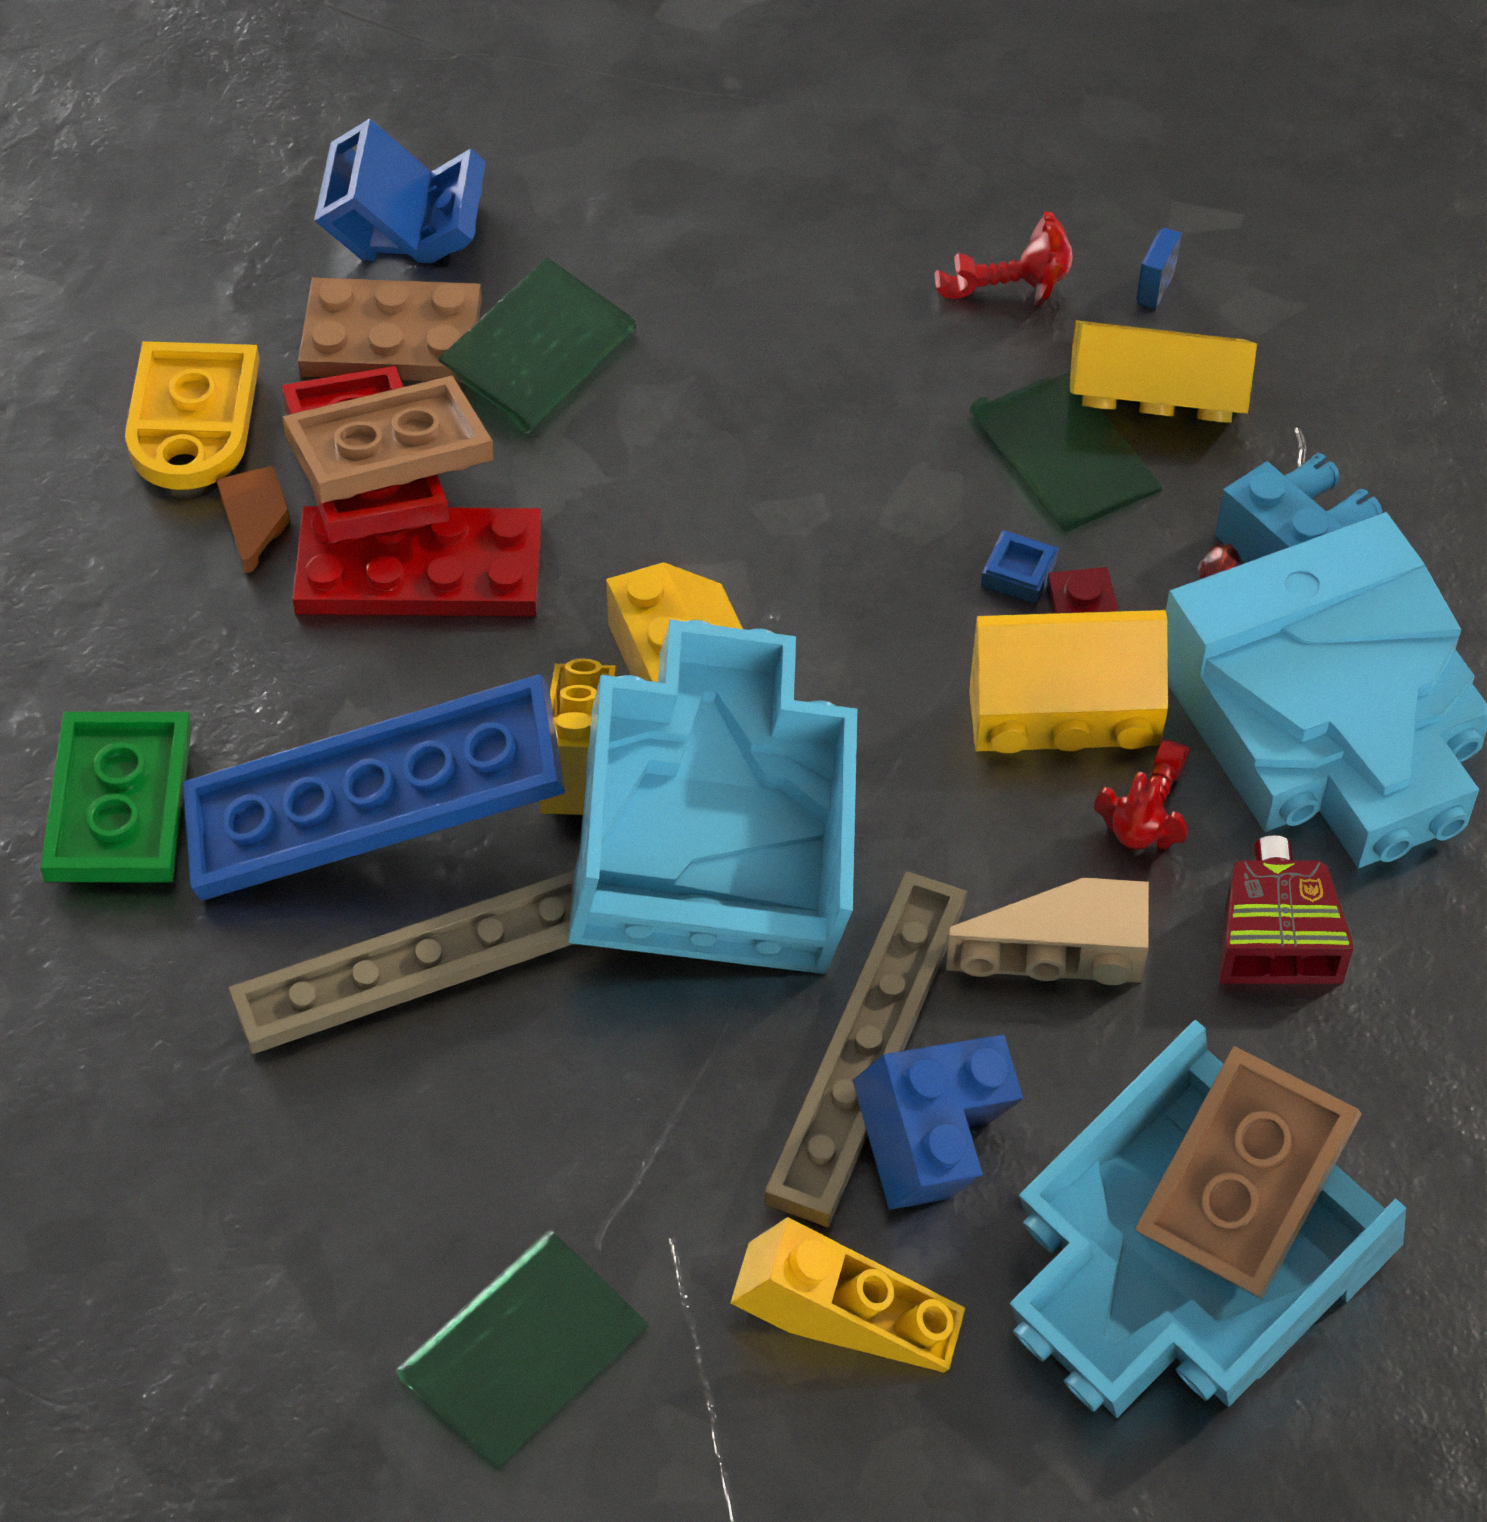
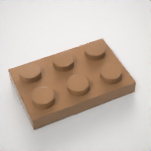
M312 278L298 358L300 377L326 378L396 366L401 380L431 381L453 376L456 382L471 383L482 301L481 285L476 283Z
M453 376L283 416L285 437L321 503L336 499H348L356 494L392 485H404L416 479L448 471H460L472 465L494 460L493 440Z
M1233 1046L1135 1230L1140 1235L1263 1300L1361 1117L1360 1110Z

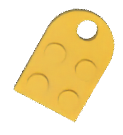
M142 341L125 431L130 461L140 476L150 483L163 488L189 490L211 485L216 482V479L227 476L235 469L243 457L247 442L260 362L257 345ZM181 454H189L196 457L192 462L185 465H172L168 463L170 459Z

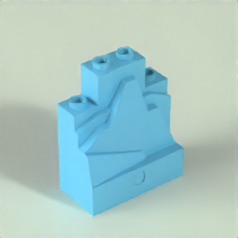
M1387 512L1169 591L1166 607L1168 686L1264 832L1285 824L1290 826L1302 824L1320 811L1357 868H1361L1379 860L1383 862L1394 861L1405 855L1412 847L1435 838L1437 840L1450 839L1459 834L1468 825L1479 788L1460 762L1469 759L1482 748L1487 732V703L1473 685L1475 675L1456 651L1461 633L1459 624L1424 562Z
M670 619L659 657L658 682L645 681L633 675L618 677L601 675L592 708L581 844L573 874L568 943L827 974L853 911L858 709L836 706L831 702L821 700L811 702L794 700L796 636L775 634L766 629L745 630L716 626L701 620L678 621Z
M1196 1019L1019 1194L1024 1213L1028 1216L1022 1222L1027 1232L1048 1252L1053 1253L1058 1247L1063 1250L1009 1303L1015 1320L1019 1323L1013 1330V1333L1040 1361L1043 1362L1051 1354L1070 1372L1063 1380L1064 1383L1090 1410L1095 1412L1103 1404L1116 1418L1176 1358L1181 1362L1175 1369L1177 1374L1197 1395L1207 1401L1215 1394L1224 1404L1230 1407L1256 1379H1260L1339 1297L1347 1303L1404 1244L1406 1207L1396 1198L1386 1208L1382 1207L1336 1164L1263 1300L1140 1235L1135 1230L1224 1065L1208 1051L1206 1029Z

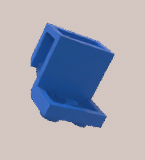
M368 119L331 142L314 221L361 260L376 261L377 253L408 254L418 263H434L451 252L463 250L473 240L476 232L475 223L479 200L482 195V182L486 161L470 148L437 169L430 171L375 122ZM355 145H357L356 152L353 149H351Z

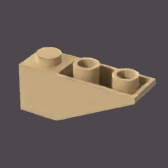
M1080 878L953 925L949 929L946 970L964 971L969 975L978 977L993 974L1026 975L1041 981L1072 978L1096 980L1105 985H1119L1126 982L1142 983L1148 953L1149 882Z

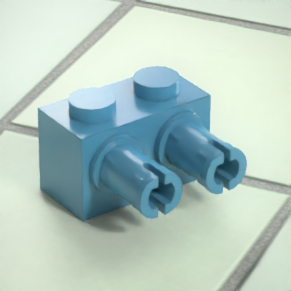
M1321 453L1313 455L1304 464L1286 475H1283L1266 461L1223 489L1215 536L1247 563L1382 514V508L1374 496L1360 504L1369 495V492L1364 489L1356 490L1351 496L1328 511H1325L1313 501L1321 494L1338 486L1340 482L1338 468L1332 461L1326 463L1327 457Z

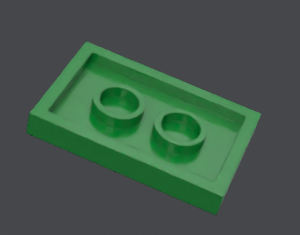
M63 712L40 865L44 882H173L184 797L182 782L186 780L192 730L189 712Z

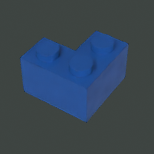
M1004 1034L883 1054L852 1080L889 1210L950 1199L983 1176L969 1127L990 1124L1023 1100Z

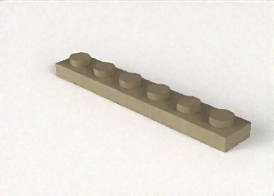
M574 870L228 987L232 1004L251 1055L572 945L573 943H568Z
M905 872L767 1185L764 1205L826 1227L830 1226L868 1136L852 1080L883 1054L904 1051L948 948L949 929L951 926L958 924L965 908L966 890L915 873Z

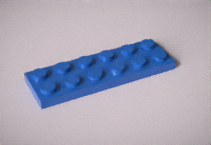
M538 674L182 782L191 889L203 901L566 793L549 686L542 675Z

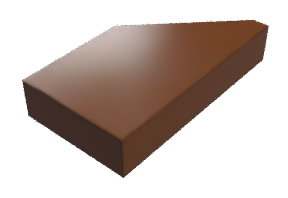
M274 465L216 479L218 493L244 573L254 571L259 564V555L272 538L276 539L280 536L290 522L288 507Z

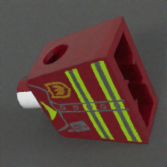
M1266 836L1257 840L1252 846L1254 860H1241L1233 864L1225 903L1218 974L1219 984H1343L1353 952V942L1327 865L1320 861H1293L1291 842L1282 836Z

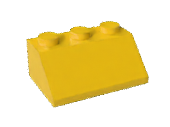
M1075 320L1070 392L1083 395L1082 406L1116 410L1117 399L1139 401V412L1174 416L1175 406L1198 408L1197 419L1231 423L1233 412L1248 414L1257 343L1245 339Z
M659 563L606 579L609 628L630 674L640 677L645 681L658 682L659 657L670 619L678 621L701 620L711 625L743 629L721 583L668 563Z
M1166 610L977 616L969 688L975 752L997 751L1000 753H1015L1021 750L1041 749L1077 751L1083 748L1101 747L1139 749L1145 746H1160L1168 711Z

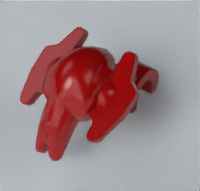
M1044 211V216L1030 237L1031 243L1023 252L1020 261L1010 260L1009 263L1004 261L999 262L998 265L990 263L989 266H986V264L975 265L971 257L958 253L954 256L956 273L958 275L950 276L941 270H937L934 273L936 290L945 298L959 299L970 295L976 287L988 286V284H991V286L998 285L999 282H1002V284L1009 283V281L1017 282L1023 278L1025 282L1037 288L1035 306H1042L1044 301L1049 299L1054 284L1064 279L1072 266L1073 252L1066 236V231L1053 212Z
M1169 739L1166 741L1162 740L1154 761L1151 776L1148 780L1145 773L1138 772L1126 797H1117L1114 791L1108 787H1103L1097 794L1094 810L1103 817L1107 827L1115 833L1116 838L1122 845L1129 849L1140 850L1147 848L1150 844L1157 841V847L1166 850L1174 843L1185 842L1188 836V827L1183 816L1174 811L1171 815H1168L1163 807V803L1171 790L1173 781H1178L1191 747Z

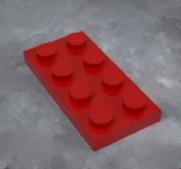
M396 366L282 385L283 403L287 415L402 388L403 384ZM437 474L413 480L408 484L392 485L356 494L348 499H336L324 503L320 502L312 487L330 542L345 539H361L368 535L406 528L417 529L428 524L449 521L448 501Z
M303 506L292 599L295 614L537 617L542 527L541 508L448 507L449 521L428 524L417 529L406 528L368 535L361 539H345L330 542L318 506Z

